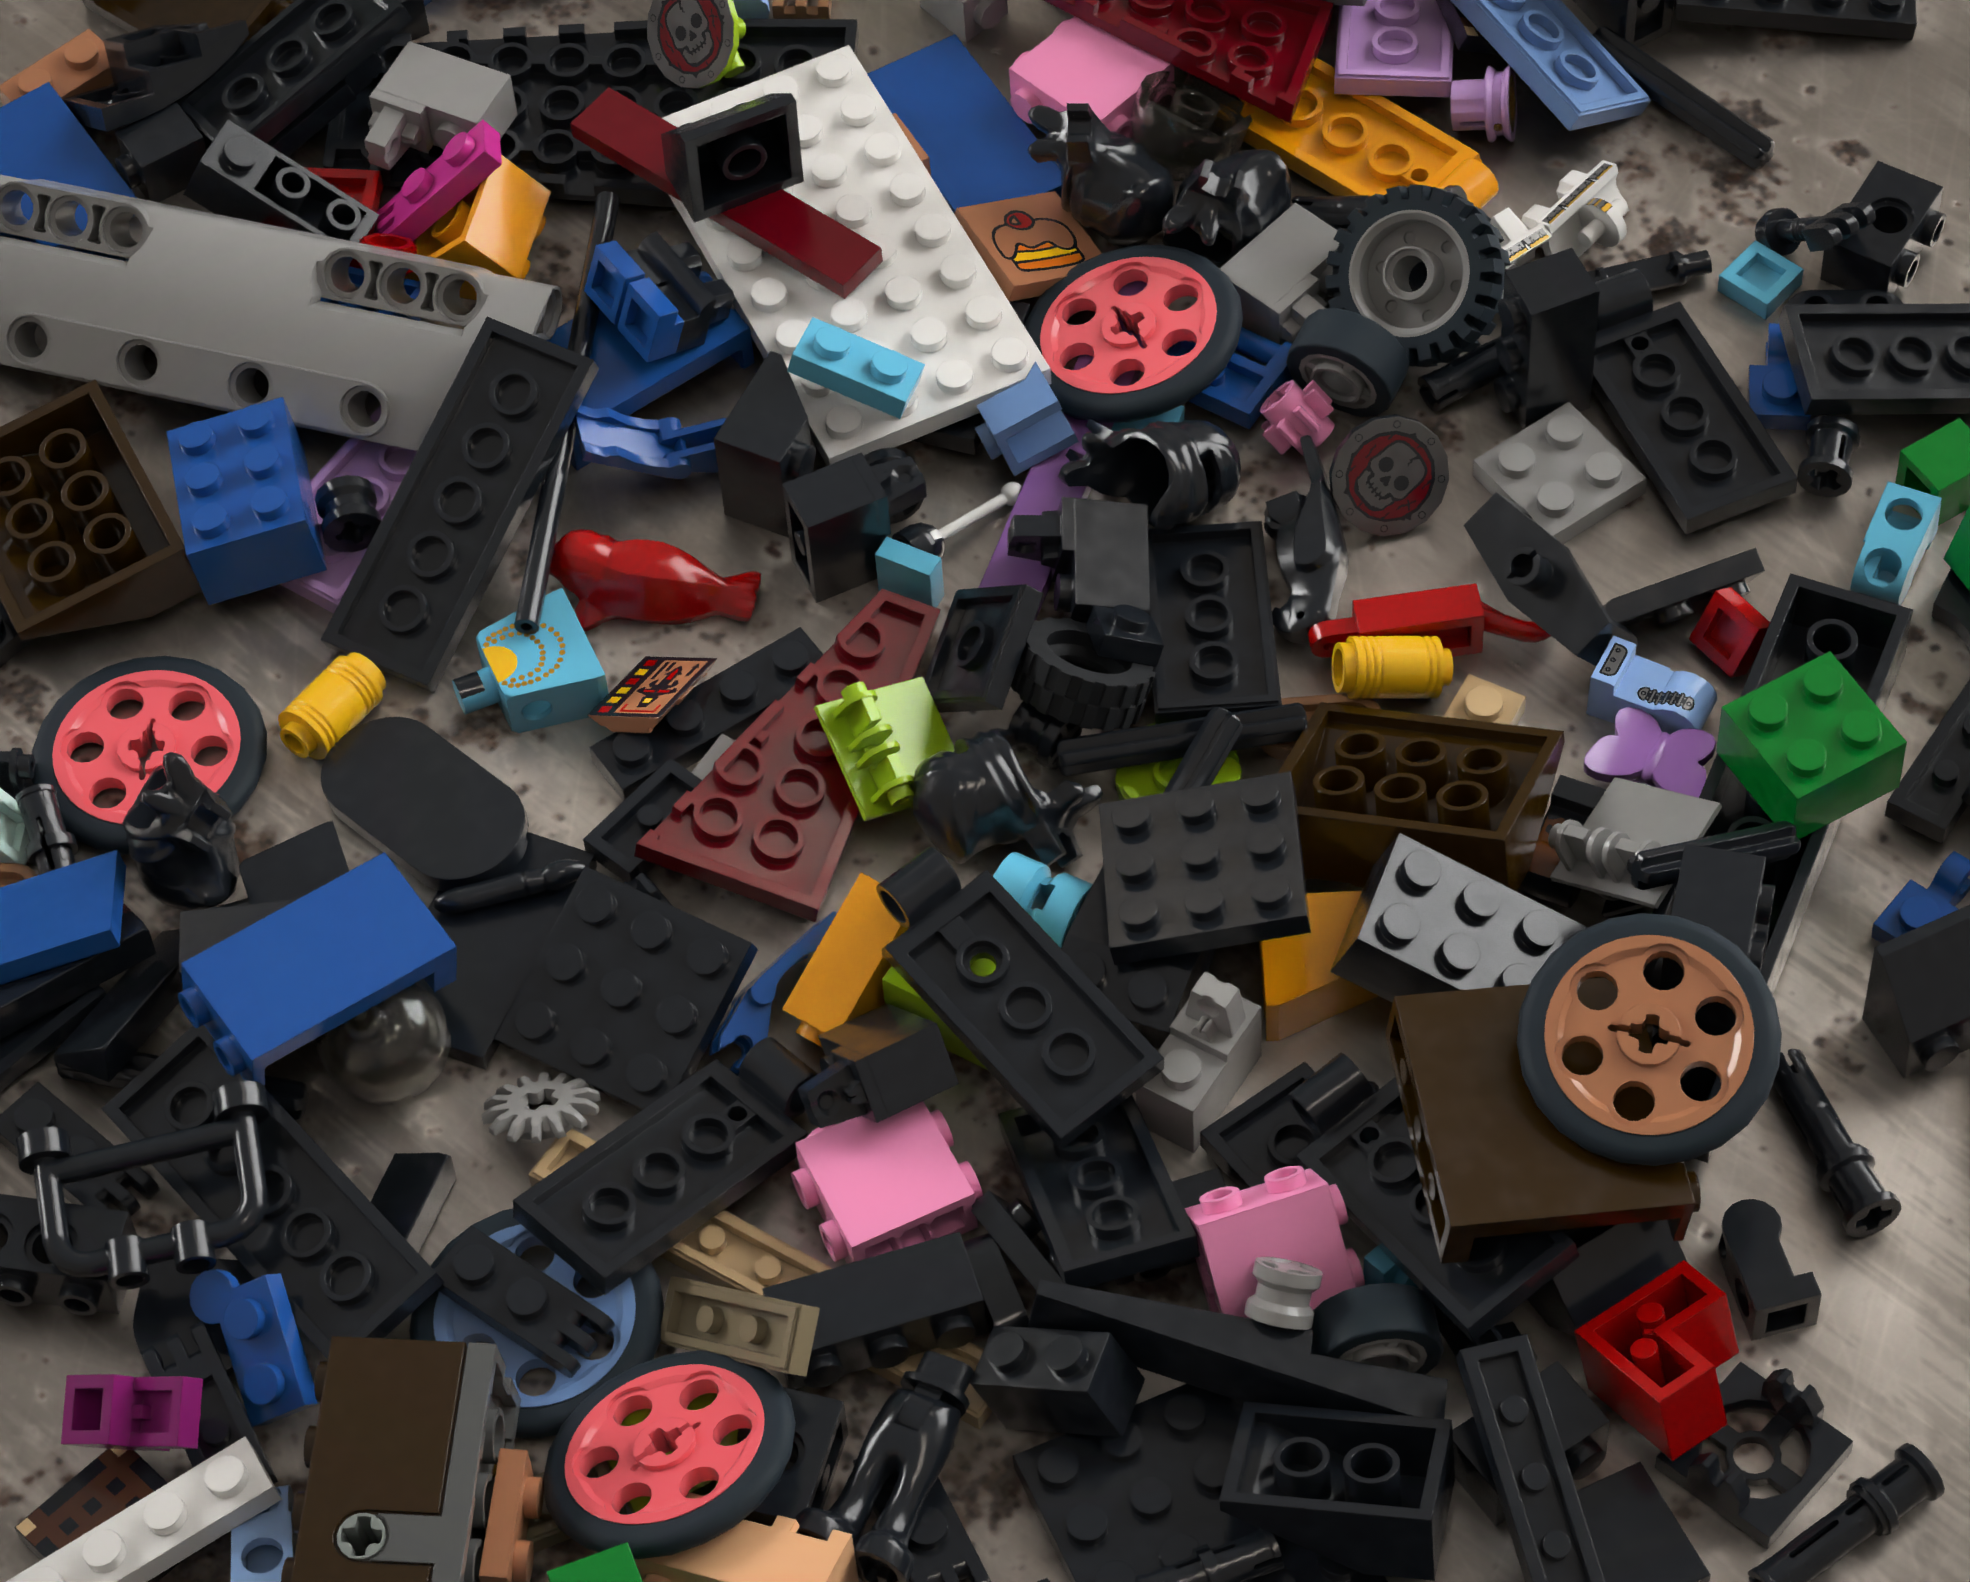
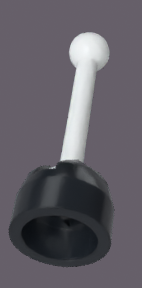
M1017 482L1006 483L998 496L939 530L933 525L920 522L892 535V539L942 559L945 553L944 540L1005 505L1014 506L1022 486Z

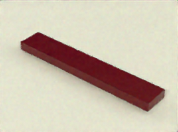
M610 87L570 123L574 138L681 201L666 175L661 134L678 127ZM783 189L708 217L844 299L883 262L881 247Z

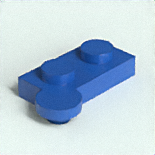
M222 1269L208 1270L198 1275L190 1289L191 1308L195 1316L201 1321L208 1324H220L244 1406L252 1426L268 1425L320 1404L316 1401L315 1384L281 1273L266 1274L242 1285H239L236 1277L230 1272Z

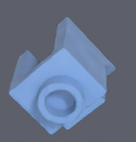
M1036 361L1025 380L976 405L985 423L975 427L981 442L991 460L1003 455L1014 476L1079 442L1061 410L1062 407Z

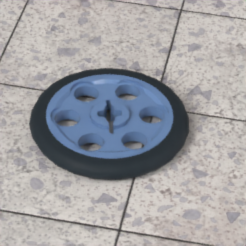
M513 1208L500 1211L472 1225L519 1257L530 1247L537 1245L546 1246L513 1218ZM467 1229L446 1245L431 1264L433 1269H435ZM554 1254L551 1264L542 1271L603 1311L615 1323L613 1329L608 1333L614 1338L613 1347L606 1356L600 1359H584L570 1346L566 1345L563 1348L581 1365V1368L572 1378L565 1376L438 1290L412 1312L409 1328L410 1340L465 1342L467 1347L468 1342L496 1344L506 1365L505 1377L512 1378L521 1398L515 1438L540 1439L557 1435L561 1425L580 1402L602 1384L635 1365L653 1360L661 1341V1321L664 1302L660 1279L651 1262L609 1293L597 1298H586L576 1291L577 1284L582 1276L557 1254ZM585 1324L580 1328L587 1334L595 1332ZM547 1368L555 1373L554 1385L543 1395L528 1396L519 1390L520 1380L531 1369Z

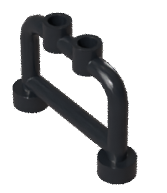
M243 1080L227 1083L217 1088L212 1094L216 1122L72 1155L70 1134L65 1129L59 1127H39L19 1135L16 1139L18 1165L22 1172L34 1175L42 1244L48 1260L60 1272L76 1278H95L108 1275L109 1285L118 1290H130L144 1286L150 1281L148 1265L174 1259L176 1270L182 1274H199L214 1268L217 1263L215 1249L228 1247L245 1240L259 1227L267 1211L268 1191L257 1126L269 1116L265 1086L256 1081ZM233 1145L241 1201L237 1211L232 1216L211 1223L199 1219L183 1221L174 1225L169 1233L147 1238L136 1235L118 1236L107 1241L104 1248L92 1251H80L72 1246L69 1238L63 1185Z

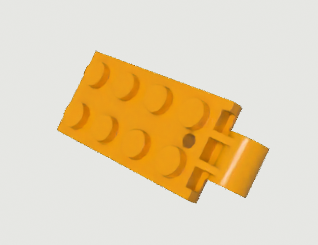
M1319 58L1315 60L1291 124L1234 95L1217 110L1219 127L1256 149H1267L1277 153L1287 165V168L1334 196L1385 195L1388 188L1410 186V184L1444 189L1448 185H1458L1465 191L1468 201L1472 202L1477 208L1482 209L1499 190L1494 174L1482 163L1478 152L1381 95L1334 94L1335 68Z

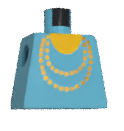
M563 588L545 595L537 633L523 634L518 632L514 627L516 612L481 630L476 636V642L482 669L452 680L456 697L465 715L498 703L510 729L517 733L588 718V714L609 694L605 673Z

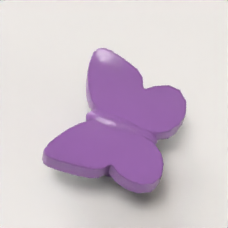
M1627 707L1620 709L1615 716V736L1607 735L1601 737L1586 753L1583 766L1584 772L1595 780L1611 783L1614 777L1699 798L1706 781V770L1703 765L1713 757L1716 749V740L1712 734L1704 730L1692 728L1680 729L1669 735L1667 732L1661 731L1657 720L1641 709Z

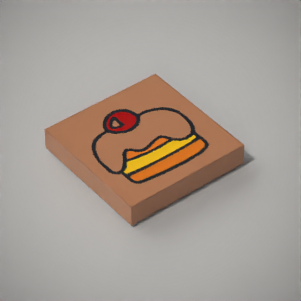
M1056 191L959 207L955 211V216L1009 302L1041 296L1047 289L1065 278L1072 268L1102 254L1078 220L1073 218L1072 213L1062 209L1061 198Z

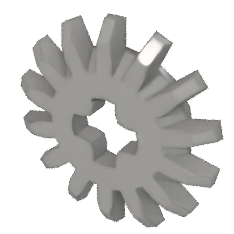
M542 1072L539 1075L538 1082H532L529 1077L523 1076L517 1079V1086L505 1084L498 1088L496 1095H493L484 1102V1110L487 1111L482 1114L483 1124L492 1123L489 1127V1133L494 1136L507 1130V1141L516 1142L520 1138L531 1140V1143H540L542 1139L567 1136L566 1133L573 1127L580 1129L585 1127L588 1123L582 1115H597L599 1107L593 1102L601 1101L599 1091L594 1090L593 1086L581 1078L574 1079L566 1073H561L552 1081L550 1072ZM552 1102V1105H541L536 1110L529 1108V1106Z

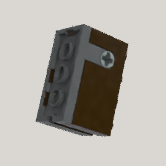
M331 1337L328 1361H320L315 1374L316 1401L320 1403L317 1426L310 1425L307 1428L304 1439L305 1466L309 1468L306 1491H298L293 1504L292 1523L294 1532L298 1534L295 1557L286 1558L282 1569L281 1582H480L479 1570L500 1448L514 1449L521 1398L512 1378L505 1377L506 1365L496 1344L468 1342L467 1347L465 1342Z

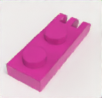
M482 120L468 133L460 132L448 142L442 155L426 169L419 168L406 179L401 191L378 210L377 233L395 234L409 238L412 241L418 238L502 165L500 133L486 121Z

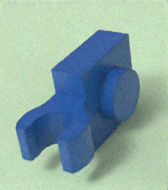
M1769 323L1768 342H1766L1765 352L1766 365H1749L1747 402L1765 429L1806 430L1811 415L1804 414L1780 326L1776 323Z
M1953 851L1942 863L1927 889L1910 879L1873 923L1871 937L1880 943H1884L1959 910L1955 906L1970 891V879H1968L1970 875V860Z

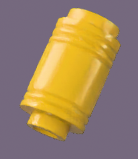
M1349 636L1346 642H1337L1333 649L1332 681L1334 689L1337 693H1346L1349 699H1437L1442 692L1443 686H1449L1452 682V653L1449 648L1442 647L1438 636Z
M356 652L335 658L279 714L280 738L284 745L298 757L307 758L309 756L317 760L324 759L335 743L346 733L354 729L382 701V691L386 688V680L382 672L370 659Z

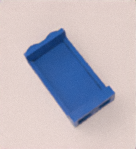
M700 272L699 279L703 283L713 281L707 272ZM731 308L728 318L709 325L703 345L647 363L617 329L618 324L613 325L605 314L599 310L590 359L595 361L599 370L582 405L590 408L608 407L629 416L729 356L745 369L755 363L750 327L740 317L736 309ZM573 319L558 327L553 337L546 341L567 349ZM576 432L570 464L578 471L591 462L583 461Z
M383 852L182 962L183 991L178 993V1000L190 1023L195 1028L204 1025L215 1040L213 1048L216 1056L230 1076L234 1077L240 1074L244 1080L256 1081L265 1085V1068L268 1065L423 978L434 992L454 982L457 974V946L387 854Z

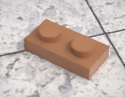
M87 29L0 85L1 103L6 105L47 82L51 84L61 99L109 86L113 83L104 42L93 31Z
M500 1448L479 1570L480 1582H530L534 1563L533 1541H528L526 1538L529 1519H540L544 1487L543 1478L534 1477L528 1450Z

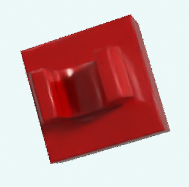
M1732 587L1716 590L1692 631L1689 640L1730 678L1747 674L1758 654L1770 622Z

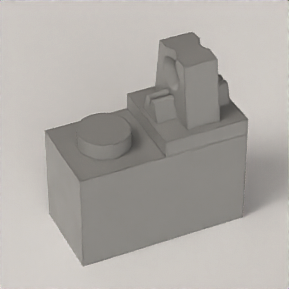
M409 41L369 96L373 114L368 122L370 131L364 140L365 148L369 153L367 158L370 164L390 170L409 147L428 153L433 145L444 150L448 142L460 132L468 133L482 120L499 132L501 139L518 115L511 75Z
M1294 203L1226 262L1220 270L1230 278L1240 295L1243 313L1241 327L1282 345L1286 341L1291 343L1295 340L1309 315L1318 309H1328V303L1323 299L1327 296L1332 297L1333 292L1326 289L1325 276L1332 275L1333 267L1326 264L1329 251L1336 252L1339 242L1334 240L1338 230L1297 203Z
M1204 972L1193 987L1189 1000L1170 1025V1034L1158 1050L1164 1057V1069L1136 1091V1104L1149 1131L1195 1153L1200 1146V1132L1217 1121L1262 1056L1261 1006L1241 997L1239 988L1229 982L1223 983L1218 981L1210 973Z

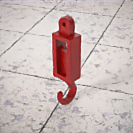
M1477 583L1352 600V617L1319 622L1313 625L1308 632L1312 654L1320 658H1331L1335 644L1337 642H1346L1349 636H1438L1442 647L1449 648L1452 657L1482 653L1484 631L1520 642L1530 643L1544 641L1551 637V635L1533 621H1523L1503 614L1482 602Z

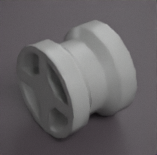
M1257 1257L1252 1272L1258 1281L1256 1292L1247 1299L1244 1314L1255 1321L1293 1330L1311 1329L1315 1313L1309 1304L1312 1293L1321 1286L1323 1272L1313 1266L1293 1260L1276 1257Z

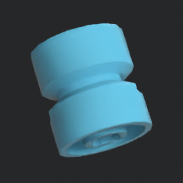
M1017 852L1010 853L1001 862L993 875L1060 948H1062L1066 935L1093 885L1065 872L1052 878L1051 870L1046 864Z

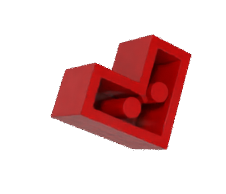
M1685 1260L1679 1262L1574 1331L1588 1389L1672 1461L1728 1425L1715 1369L1739 1353L1727 1294Z

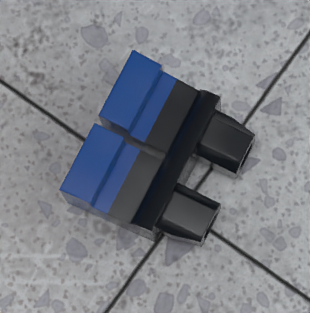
M657 231L646 236L637 249L625 251L617 241L596 245L584 292L613 325L618 324L617 329L647 363L703 345L709 325L728 318L734 300L733 290L723 279L706 283L699 279L702 269L700 254L689 242L669 246Z

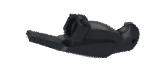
M1309 435L1303 436L1300 439L1311 479L1308 494L1304 496L1297 491H1293L1266 502L1267 507L1264 512V529L1267 535L1276 541L1278 564L1283 579L1292 593L1286 604L1280 609L1275 607L1272 610L1273 625L1282 638L1292 643L1302 644L1309 643L1308 632L1313 625L1336 619L1339 600L1345 585L1349 565L1346 542L1337 507L1330 493V484L1317 447Z

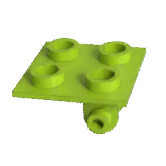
M923 676L874 690H867L864 682H857L841 691L843 698L816 705L814 710L864 821L912 808L914 792L911 784L914 781V773L918 765L924 759L940 751L954 752L953 742Z

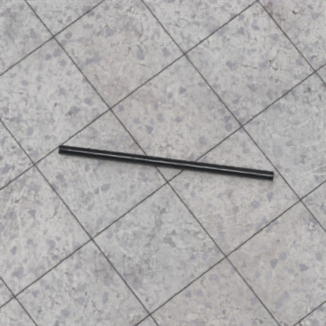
M610 191L600 192L596 198L567 348L588 358L591 357L600 309L584 292L595 246L613 241L620 198L617 194ZM574 419L541 483L514 622L515 629L523 634H535L540 626L576 436Z

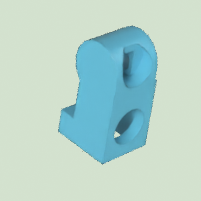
M1887 482L1863 542L1865 543L1853 573L1850 591L1901 606L1925 550L1929 549L1937 533L1942 498L1896 483ZM1897 505L1911 506L1920 513L1922 519L1893 511V507Z

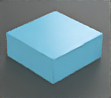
M1755 240L1719 275L1717 291L1766 320L1802 285L1804 269Z
M886 536L875 553L878 590L880 591L883 588L937 608L945 595L941 557Z

